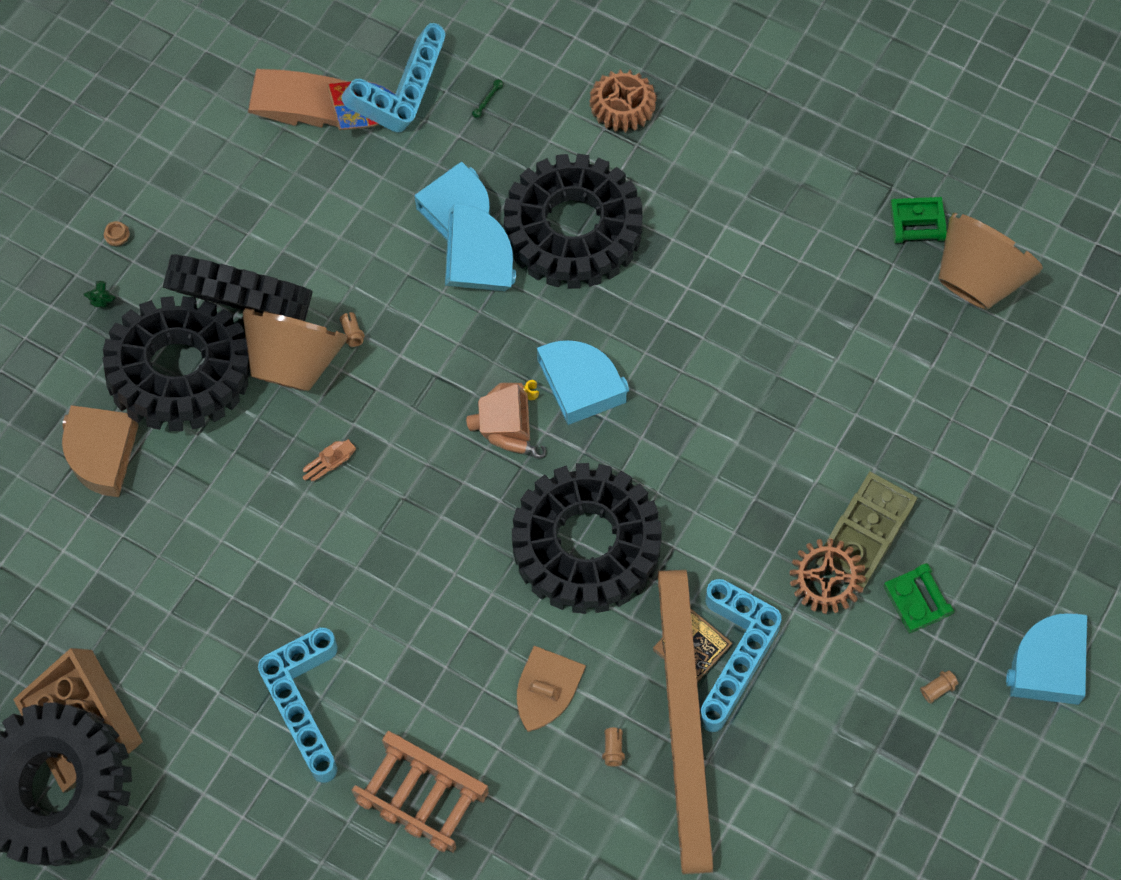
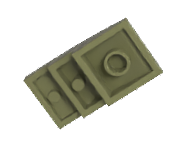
M870 471L829 538L833 539L834 548H837L838 543L843 541L844 547L842 551L845 552L851 546L854 551L850 558L855 555L861 557V560L855 566L864 565L865 571L857 573V575L865 576L866 581L856 584L861 586L863 590L918 500V497ZM828 540L826 541L824 547L828 546ZM825 555L817 557L814 563L821 567L824 563ZM834 556L833 566L835 569L851 574L848 565L839 557ZM828 563L827 571L831 572L830 563Z

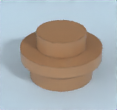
M118 221L109 223L104 230L105 241L112 246L123 245L130 236L128 227Z

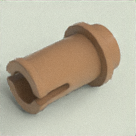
M349 312L350 320L347 313L340 317V322L345 334L348 335L346 343L351 347H357L364 342V332L359 328L355 313Z
M941 671L939 677L920 688L923 697L928 703H933L934 700L949 690H955L958 681L951 671Z
M605 729V753L602 754V759L605 760V765L620 766L625 759V754L622 753V729Z

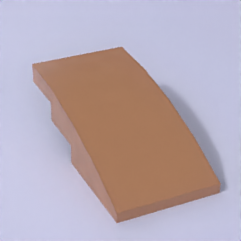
M256 69L248 113L294 126L299 121L322 128L324 123L338 127L327 84L346 81L304 72Z

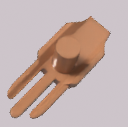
M349 439L343 442L335 441L321 451L319 457L304 467L303 472H307L319 462H322L304 475L303 480L311 478V481H315L327 472L336 469L350 458L356 451V447Z

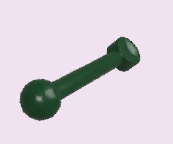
M494 80L491 91L479 107L472 111L474 118L481 117V111L495 92L503 88L502 80Z

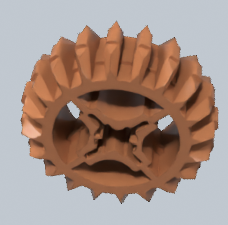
M620 69L618 74L610 71L609 77L602 75L600 81H595L594 88L590 92V107L593 117H597L598 124L604 123L606 129L613 126L615 132L619 128H623L625 133L630 127L634 131H636L637 125L644 127L646 120L651 119L652 113L656 109L654 87L649 84L648 78L641 79L640 72L632 75L631 69L628 73H623Z
M831 538L828 539L827 547H823L821 539L817 540V549H814L812 544L808 543L806 546L810 553L806 554L804 551L799 550L798 555L803 560L794 559L792 561V564L798 567L799 570H790V576L798 577V579L790 582L791 587H801L795 591V596L800 597L805 594L806 596L801 603L806 606L810 601H813L811 610L814 612L819 604L822 605L823 614H827V606H832L833 612L838 613L837 604L839 603L842 604L845 610L848 609L847 598L854 603L857 601V597L852 592H863V588L856 583L866 581L865 576L857 575V573L865 571L864 565L855 566L861 560V557L855 555L850 558L854 551L851 546L845 552L842 551L844 547L843 541L838 543L837 548L833 547V539ZM825 555L824 563L820 568L806 570L812 560ZM836 556L842 559L848 565L851 574L835 569L833 557ZM828 563H830L831 574L836 576L835 578H830L828 588L826 589L824 577L820 579L819 576L825 575ZM804 579H811V581L821 584L822 597L812 593L806 586ZM850 582L843 593L830 598L834 585Z

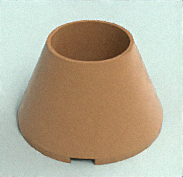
M952 213L949 218L938 277L939 282L951 292L981 309L988 310L1040 274L1043 269L1042 264L1028 251L1023 254L1014 246L1016 242L972 217L962 214L960 218H956L957 213Z
M244 308L243 311L251 377L309 392L348 338V335L341 332H331L326 330V327L265 311L264 313H259L249 308Z

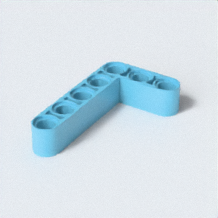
M430 23L418 36L395 96L363 79H355L342 94L343 104L347 108L394 132L404 131L416 116L445 39L444 29L436 23Z
M716 579L709 583L705 598L706 605L711 611L746 629V632L702 705L700 724L709 732L720 730L726 723L778 634L781 623V614L775 607L722 579ZM721 592L725 595V598L718 600L712 594ZM744 605L747 606L750 611L747 613H741L736 609V607ZM771 619L774 625L764 626L761 620ZM751 641L758 642L761 648L751 649L747 643ZM742 664L747 667L748 671L739 673L734 669V666ZM724 687L731 688L734 694L732 696H724L721 694L720 689ZM716 711L721 717L717 720H711L706 716V713Z
M327 628L315 629L262 657L258 664L260 675L310 772L317 781L322 783L329 782L335 778L337 765L293 679L332 659L336 655L337 643L333 633ZM322 640L330 641L329 645L325 648L317 647L318 643ZM295 654H305L301 661H292ZM270 667H279L277 673L273 675L266 674ZM283 690L292 691L289 697L285 699L279 698V694ZM295 714H304V718L300 722H291V718ZM307 738H317L313 746L305 747L303 745ZM327 761L330 763V766L325 771L316 770V766L320 762Z

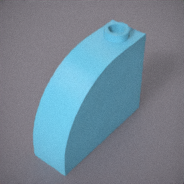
M463 162L457 164L414 195L416 209L446 240L448 239L449 209L454 204L472 206L490 215L489 197L484 185L479 180L476 171L471 167L468 168Z
M454 204L449 209L445 286L507 291L515 283L516 270L512 269V248L505 230L496 219L485 211L472 206Z
M557 341L537 348V360L568 425L626 403L627 392H629L627 381L624 377L620 378L611 360L599 349L578 341Z
M1069 613L1053 615L1036 623L1025 634L1014 654L1012 668L1007 671L1006 686L1011 687L1010 696L1080 704L1085 697L1087 615Z

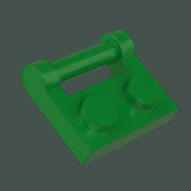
M942 197L891 199L890 209L894 243H903V240H946L947 229ZM936 224V229L903 230L902 227L907 225Z
M928 563L884 582L883 585L909 634L943 620L955 612L952 605L947 604L931 575L932 569ZM922 580L937 607L936 611H930L915 581Z

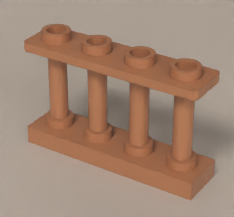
M387 731L382 739L387 755L365 790L356 785L353 787L352 792L356 798L355 802L367 810L373 807L380 811V816L389 823L395 824L397 821L406 826L405 831L416 838H420L421 835L431 840L429 844L441 852H445L447 849L453 853L456 849L455 841L450 839V836L471 802L478 800L484 803L489 794L488 786L394 733ZM403 758L411 763V770L390 804L375 795L395 762ZM428 772L435 776L436 783L417 815L413 818L400 811V808L420 775ZM453 786L460 790L459 794L461 797L442 829L438 832L425 825V822L445 789Z

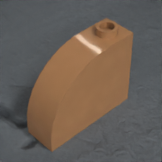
M71 405L69 414H66L63 419V452L73 473L85 487L102 495L120 496L139 426L138 423L130 419L127 413Z

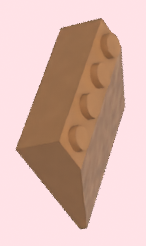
M70 648L13 699L22 716V708L34 704L43 706L44 703H60L93 712L105 719L103 723L113 726L120 735L115 742L125 744L128 754L143 742L92 650ZM58 754L57 758L50 757L46 760L63 793H67L76 787L74 766L67 761L65 755Z

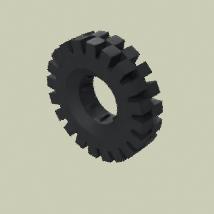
M568 154L556 155L555 165H551L548 158L536 163V172L527 168L520 174V183L514 181L509 190V199L506 198L504 228L511 244L512 253L514 252L515 262L521 269L528 266V275L538 281L545 275L546 284L558 288L561 280H567L568 289H580V280H587L589 287L601 284V275L605 274L610 280L620 273V264L627 267L632 261L633 251H638L641 242L643 207L641 198L637 197V188L632 180L626 182V173L617 166L612 171H609V162L599 157L594 165L590 164V155L577 154L576 162H570ZM575 200L591 205L596 210V215L600 216V221L594 225V229L589 233L571 237L554 231L551 228L550 221H546V218L556 205Z
M177 254L170 255L163 288L216 304L230 306L243 311L244 308L254 309L255 312L264 313L265 311L301 321H306L313 293L312 290L306 287L278 280L274 277Z
M174 296L161 297V308L159 309L155 307L152 300L139 304L141 315H138L132 309L122 316L123 325L115 322L109 331L110 339H105L103 347L104 357L102 359L106 386L109 395H113L115 405L121 412L127 409L128 417L137 423H140L146 417L147 427L157 430L161 429L164 421L168 422L169 431H183V421H189L192 430L205 427V416L207 415L213 422L225 417L224 406L233 410L240 402L239 394L245 395L249 385L250 363L245 331L240 323L234 324L233 315L225 309L217 314V305L207 300H204L202 305L197 308L196 297L183 296L181 306H175ZM171 344L192 346L201 352L202 358H205L197 370L179 377L158 373L153 369L152 362L149 361L156 354V351Z
M576 463V471L569 472L567 466L554 469L553 478L549 479L546 475H543L535 481L534 491L527 489L520 499L521 507H516L513 517V554L515 564L519 567L520 576L525 584H531L532 592L541 600L548 597L550 598V605L561 610L564 609L565 605L572 606V613L586 614V609L594 607L595 612L600 613L609 611V604L616 603L620 607L629 602L630 594L635 592L638 595L647 586V578H652L657 568L658 557H660L662 530L661 521H658L659 512L654 500L649 502L648 492L640 483L634 486L632 484V477L623 471H620L617 476L613 475L611 466L599 464L596 471L590 470L589 463ZM582 513L600 515V518H605L613 526L612 534H616L613 546H609L608 552L598 558L579 559L573 557V554L569 555L560 546L561 537H557L561 525L565 526L567 519L576 514L582 515Z
M44 703L43 706L34 704L22 708L23 716L17 714L10 715L2 721L6 730L0 731V852L7 853L6 857L18 862L43 866L69 865L70 860L81 861L92 855L90 847L100 849L110 839L105 831L107 829L117 830L124 817L116 811L119 805L128 807L131 792L122 790L123 783L132 782L131 767L122 765V761L129 758L125 744L115 742L120 735L113 726L103 723L105 719L93 712L60 703ZM58 754H63L67 757V761L73 764L76 772L75 792L64 809L58 813L50 812V816H46L41 812V808L37 807L34 803L32 796L33 779L44 761L50 757L57 758Z

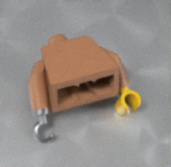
M529 380L525 385L522 383H499L486 396L479 399V414L467 416L468 429L470 431L480 430V433L492 445L504 450L525 455L531 452L532 456L536 459L544 458L546 455L545 446H541L542 455H538L535 451V446H531L529 442L528 400H536L538 398L539 391L530 390L537 388V382Z

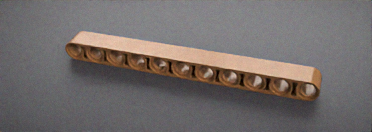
M687 570L658 571L682 874L712 873V849Z

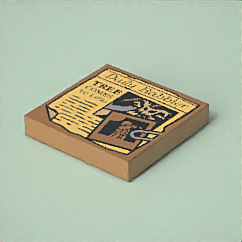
M690 609L698 684L731 648L732 642ZM663 636L653 647V651L664 659Z

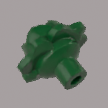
M96 281L95 288L83 295L90 300V305L94 307L104 308L108 306L109 302L116 300V296L106 290L105 281Z

